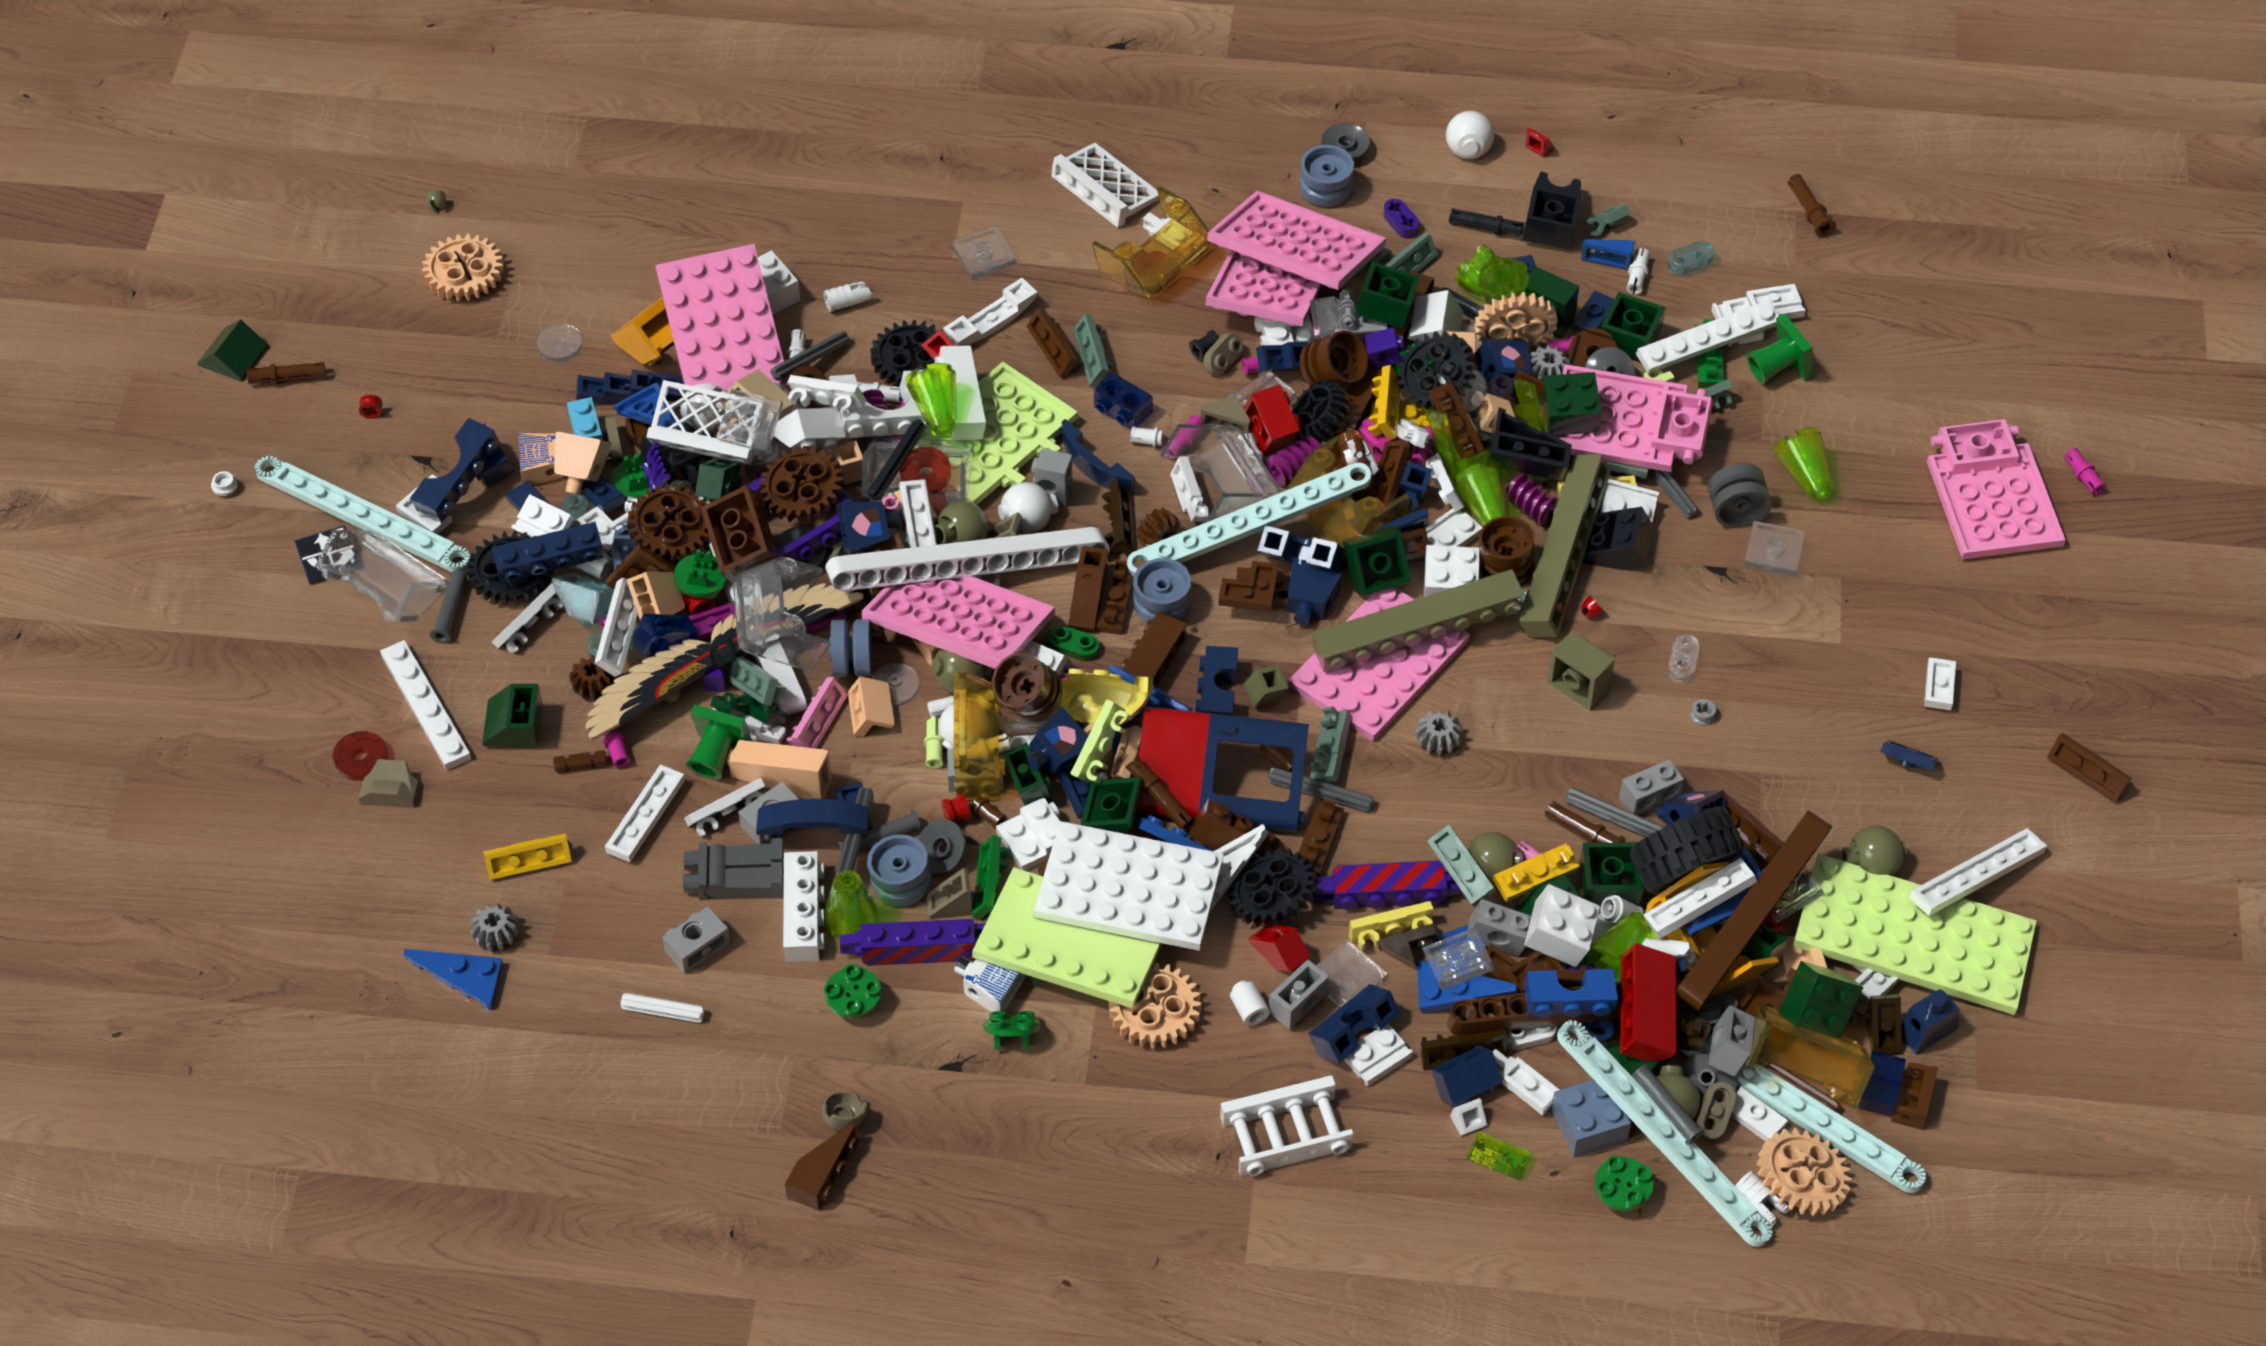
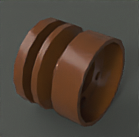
M1346 330L1310 341L1303 347L1300 355L1302 375L1309 385H1316L1319 380L1322 382L1326 380L1334 381L1341 387L1357 382L1365 375L1368 368L1366 347L1357 335Z
M1500 516L1491 519L1483 526L1479 533L1480 571L1483 577L1486 578L1512 569L1519 584L1530 578L1534 571V532L1531 526L1523 519L1514 516Z
M1023 652L1014 653L1004 658L995 668L992 677V690L996 699L1015 713L1031 720L1044 718L1052 713L1058 706L1063 693L1062 681L1058 673L1035 656Z

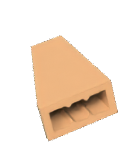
M739 740L735 749H731L727 757V765H729L731 777L750 783L761 778L765 787L771 789L783 782L796 796L804 799H824L832 784L829 752L827 750Z

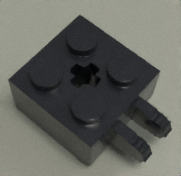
M688 422L682 424L686 432L693 433L696 431ZM647 435L642 436L640 458L643 463L647 462V453L652 446V443L646 437ZM661 445L658 449L660 450L658 457L662 456L661 462L665 464L666 474L670 473L671 476L667 483L669 485L674 480L683 481L685 479L693 485H697L700 464L714 459L712 456Z

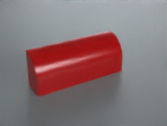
M1638 943L1631 946L1621 956L1620 1054L1643 1061H1660L1676 1054V956Z

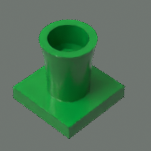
M1784 313L1776 318L1777 341L1746 354L1749 368L1761 384H1765L1773 376L1791 365L1804 382L1813 378L1812 346Z
M694 704L690 715L701 739L686 762V766L701 777L720 780L730 746L736 747L739 740L753 741L744 718Z

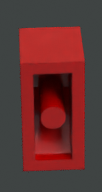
M1270 924L1269 928L1263 927L1248 938L1250 944L1276 970L1289 973L1295 972L1304 961L1311 957L1297 929L1281 925L1277 927L1275 924Z

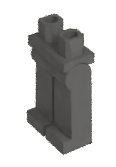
M773 838L771 843L738 846H724L721 844L708 846L707 843H699V850L684 852V870H698V874H683L684 893H699L700 900H708V896L712 898L784 899L783 838Z

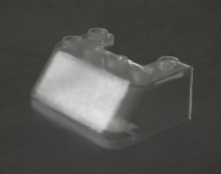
M333 530L314 566L322 572L321 575L331 582H336L337 580L351 582L356 585L355 589L358 592L375 598L376 604L381 606L379 610L383 613L382 617L391 623L417 621L445 593L449 585L448 580L385 537L369 530Z

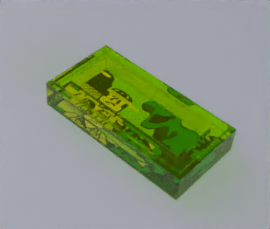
M1478 1131L1467 1154V1160L1522 1181L1533 1153Z

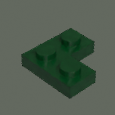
M727 692L724 696H713L710 705L723 713L749 715L766 724H784L788 714L778 709L777 704L772 702V705H764L745 692L743 695Z

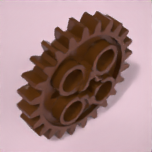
M803 445L801 452H797L796 448L792 447V454L788 455L785 451H782V459L773 457L775 465H766L768 472L761 474L764 481L759 482L761 487L760 494L766 508L769 507L772 515L777 513L780 520L787 516L788 521L791 523L797 517L799 523H802L804 517H808L811 522L813 521L814 514L822 518V510L825 509L831 512L830 503L838 504L837 496H843L842 487H845L843 470L839 461H835L833 454L827 456L825 449L818 453L816 446L807 451L806 446Z
M666 484L665 490H661L658 485L655 486V493L647 489L645 497L638 495L637 503H632L631 511H628L627 529H629V537L634 539L635 547L640 543L655 554L660 555L664 560L666 556H670L671 561L675 562L676 556H680L683 559L686 553L690 555L695 554V548L703 550L704 543H709V533L701 507L706 505V501H699V496L695 494L691 496L689 487L684 492L680 491V485L678 484L674 490H671L669 484Z

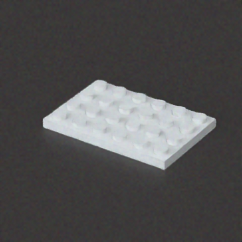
M1060 821L1035 904L1033 917L1200 951L1224 854Z

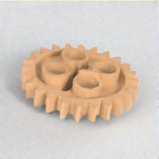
M457 234L456 240L447 237V243L438 241L439 248L431 247L432 254H425L426 261L422 262V271L426 285H430L432 292L437 291L439 297L446 294L447 300L451 299L452 296H456V300L459 301L462 296H465L467 301H469L470 295L473 294L480 298L479 292L482 291L488 294V286L495 288V281H501L500 274L504 273V262L500 249H496L495 243L489 244L488 238L480 241L479 235L471 239L470 234H467L465 239H461V236ZM456 254L460 256L462 264L458 262ZM464 270H465L466 272H468L469 279H470L471 281H469V280L467 279V277L465 276Z
M1522 292L1520 297H1516V294L1512 293L1511 298L1502 295L1501 301L1492 299L1493 305L1485 304V310H1479V316L1475 317L1476 324L1474 325L1478 341L1483 343L1485 339L1527 342L1529 352L1531 346L1538 348L1540 347L1539 342L1547 343V337L1554 336L1553 331L1557 330L1556 324L1558 323L1555 307L1551 306L1550 301L1544 302L1543 296L1536 299L1535 293L1526 297L1525 292Z
M1155 963L1154 969L1150 970L1138 996L1140 1001L1135 1003L1134 1008L1109 1001V1017L1113 1019V1027H1120V1036L1129 1033L1130 1043L1139 1039L1140 1047H1143L1146 1041L1150 1042L1152 1049L1155 1048L1156 1042H1160L1162 1047L1166 1048L1167 1040H1171L1176 1045L1177 1036L1179 1035L1186 1039L1187 1030L1194 1031L1195 1022H1199L1201 1002L1200 992H1196V983L1189 984V975L1181 978V969L1179 968L1172 973L1170 972L1169 964L1162 970L1159 967V963ZM1177 1009V1010H1179V1011H1178V1012H1171V1011H1169V1010ZM1148 1020H1149V1021H1153V1023H1150V1024H1149V1023H1145L1144 1021H1148Z
M1794 1128L1791 1133L1783 1129L1780 1135L1775 1132L1771 1139L1768 1138L1758 1153L1760 1159L1757 1162V1166L1761 1167L1758 1175L1766 1177L1762 1185L1772 1187L1769 1195L1778 1194L1780 1196L1779 1204L1787 1201L1789 1203V1210L1797 1206L1802 1215L1806 1209L1809 1210L1812 1216H1815L1818 1210L1822 1215H1825L1828 1210L1833 1212L1838 1205L1842 1204L1851 1189L1848 1185L1852 1178L1847 1176L1850 1168L1842 1166L1846 1159L1842 1157L1837 1158L1836 1154L1839 1149L1831 1150L1828 1148L1830 1141L1820 1142L1819 1134L1812 1138L1808 1130H1805L1800 1135L1797 1128Z

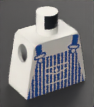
M960 957L954 969L955 973L964 976V993L991 1012L1005 1011L1026 978V974L979 959L972 962Z

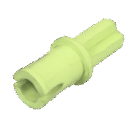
M932 716L927 720V737L924 739L926 766L932 769L943 766L944 746L942 742L944 740L939 734L938 725L940 718H936V716Z

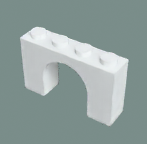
M903 371L899 388L905 404L902 408L884 410L874 407L866 401L863 408L855 407L854 411L848 414L845 405L842 406L839 413L846 435L845 438L904 435L911 423L917 419L922 420L926 424L924 433L939 432L944 413L929 371ZM855 374L829 377V381L858 385Z

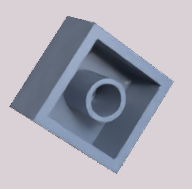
M1595 1080L1554 1092L1551 1110L1573 1157L1628 1141L1631 1122L1627 1114Z

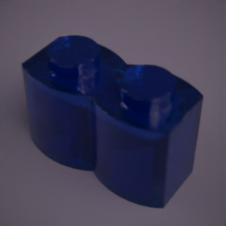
M1874 1050L1871 1051L1870 1058L1864 1057L1860 1074L1865 1075L1864 1082L1858 1081L1854 1098L1859 1099L1858 1108L1890 1117L1893 1116L1906 1059Z

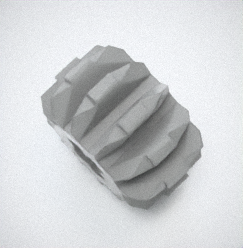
M1549 345L1545 349L1538 347L1536 352H1531L1530 355L1531 376L1543 381L1545 375L1563 374L1564 365H1571L1570 359L1567 358V353L1560 352L1559 346L1555 349H1551Z
M1439 709L1436 714L1428 711L1425 718H1420L1418 728L1416 729V737L1419 740L1420 748L1427 747L1428 754L1437 751L1439 757L1442 751L1451 754L1453 748H1458L1463 732L1462 726H1459L1458 718H1451L1450 711L1445 715L1441 714Z
M500 903L495 908H491L487 904L485 911L477 909V917L471 918L472 928L470 932L472 938L476 940L480 948L486 946L490 952L494 947H498L502 951L503 944L512 945L513 937L518 936L519 923L517 917L509 907L503 909Z

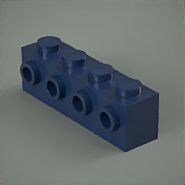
M596 521L492 547L501 584L604 558Z

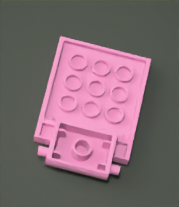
M1230 250L1206 296L1205 305L1220 311H1234L1242 316L1252 315L1261 317L1265 321L1275 320L1284 322L1289 326H1303L1323 284L1307 280L1303 276L1283 271L1279 267L1262 263L1260 260Z
M1564 365L1563 374L1595 372L1601 406L1600 432L1554 435L1572 445L1570 455L1602 454L1604 459L1609 462L1672 472L1674 458L1682 459L1686 464H1692L1693 461L1699 460L1702 457L1713 406V399L1706 397V390L1699 389L1696 395L1689 394L1688 385Z
M2005 419L1940 427L1938 436H1931L1930 439L1931 445L1939 446L1942 454L1928 456L1927 464L1962 560L2063 547L2065 543V537L2029 443L2015 445L2012 436H2018V427L2008 426Z

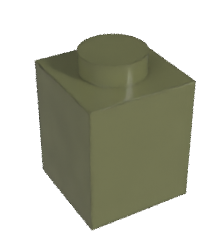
M1279 665L1255 670L1243 684L1253 708L1276 703L1288 689Z

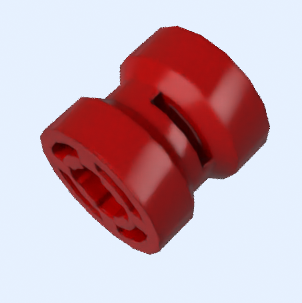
M681 594L684 604L689 606L691 615L714 609L716 606L713 599Z

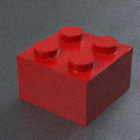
M1280 384L1252 393L1244 407L1251 420L1250 429L1263 456L1291 445L1300 431V421L1297 415L1292 413L1289 406L1291 404L1289 395L1286 391H1283Z

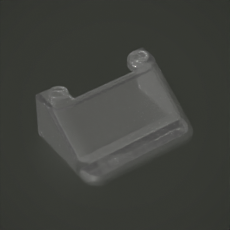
M877 437L871 441L862 456V497H869L867 491L902 438ZM919 439L883 497L877 501H882L887 492L894 493L898 491L899 482L923 479L926 480L928 495H944L948 505L956 501H966L975 444L969 441Z

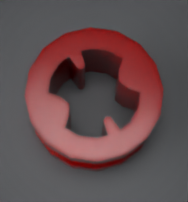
M367 394L360 398L359 413L361 416L374 419L381 415L383 402L380 397Z

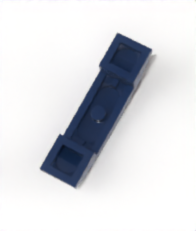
M1066 419L1061 421L1063 445L1067 454H1072V462L1092 481L1109 490L1110 482L1118 479L1131 492V496L1134 495L1135 476L1118 462L1112 467H1108L1083 446V433Z
M797 799L773 803L758 809L756 834L784 835L785 828H839L840 834H864L868 832L869 808L852 802L832 799Z

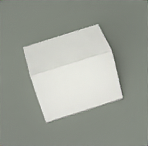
M1449 290L1415 298L1408 339L1413 341L1418 339L1420 342H1423L1424 334L1432 338L1434 331H1437L1440 336L1444 331L1460 332L1463 310Z

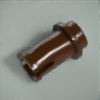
M978 797L971 805L973 815L975 817L980 816L993 826L994 829L1006 820L1007 816L991 805L990 800L986 797Z

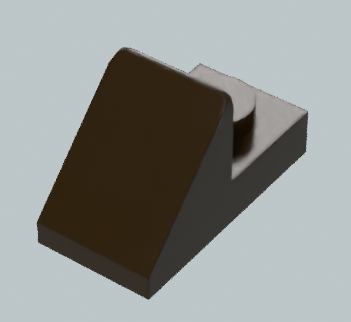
M1432 923L1378 940L1383 952L1417 969L1412 949H1428L1434 945V942H1438L1439 938Z
M1898 994L1870 996V1018H1866L1865 1023L1872 1054L1902 1053L1901 997Z

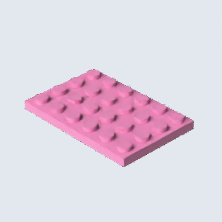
M1260 191L1254 192L1208 232L1207 241L1215 243L1219 247L1231 249L1241 255L1255 258L1262 263L1271 264L1281 268L1283 271L1295 273L1307 280H1313L1326 285L1328 288L1337 290L1378 254L1386 244L1385 237Z
M755 244L655 265L684 385L694 386L700 383H712L727 391L737 380L759 369L779 388L788 387L786 384L788 376L776 381L770 374V370L784 362Z
M967 576L885 586L862 610V619H869V622L995 669L1007 656L1022 652L1054 616L1055 607L978 578Z
M1395 587L1374 592L1347 621L1404 604L1414 599ZM1454 630L1445 633L1439 638H1429L1420 641L1414 646H1404L1395 649L1389 654H1379L1370 657L1364 662H1354L1345 665L1339 670L1323 672L1319 660L1314 653L1288 680V687L1321 709L1333 706L1337 711L1348 710L1352 715L1349 727L1374 742L1470 641V634L1464 630Z

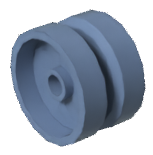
M1335 145L1315 146L1306 151L1300 165L1299 189L1302 197L1309 203L1320 207L1338 206L1347 201L1352 194L1354 161L1352 156L1345 149Z
M1169 558L1149 560L1138 567L1133 576V608L1140 619L1145 623L1149 620L1152 621L1157 612L1180 621L1187 616L1191 608V576L1186 567L1178 561Z
M845 619L831 621L829 655L830 662H832V674L835 679L848 678L851 661L854 663V672L857 678L860 676L865 678L872 677V641L869 619H856L854 621L853 636L849 634V625Z
M892 835L881 839L870 850L867 859L870 880L876 897L883 903L894 907H906L923 899L932 887L933 876L929 865L928 853L924 844L917 838L908 835Z

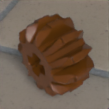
M1164 507L1159 510L1155 508L1151 514H1146L1144 520H1140L1141 525L1136 529L1139 542L1144 547L1179 534L1181 532V523L1174 513H1171Z
M593 655L588 660L581 657L580 664H573L572 672L569 675L575 694H580L582 699L590 696L593 701L596 696L600 695L602 697V690L613 685L616 677L595 664V657Z

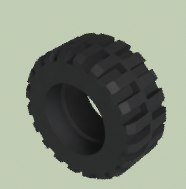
M1715 806L1684 817L1645 837L1631 848L1630 857L1646 890L1656 894L1665 891L1701 865L1728 862L1736 858L1737 855L1742 853L1744 842L1728 810L1722 806Z

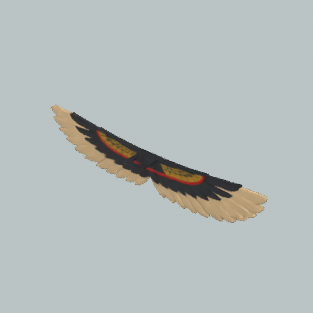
M826 583L810 588V584H807L794 591L790 588L776 599L775 594L766 597L761 603L760 601L753 603L748 610L746 607L742 608L735 618L732 614L725 619L723 624L720 621L714 627L711 643L688 639L682 641V644L670 646L669 650L657 652L655 654L656 657L647 658L642 661V664L633 666L628 670L630 674L615 679V684L602 690L603 696L593 703L595 708L588 713L589 720L585 728L587 731L591 730L588 735L591 741L595 740L616 727L623 726L651 706L660 703L683 687L733 661L737 657L796 632L797 629L837 614L838 611L861 601L864 598L863 594L853 593L855 590L838 591L832 585L826 587Z

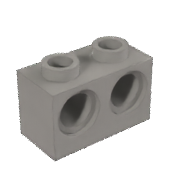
M1669 759L1622 779L1619 799L1628 812L1640 816L1656 809L1658 804L1681 794L1684 779Z

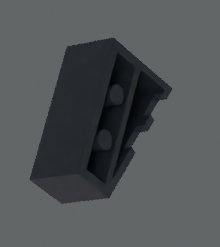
M1499 407L1493 420L1486 466L1563 481L1569 467L1572 445L1544 430L1541 432L1527 424V421L1522 418L1518 420L1505 413V409Z

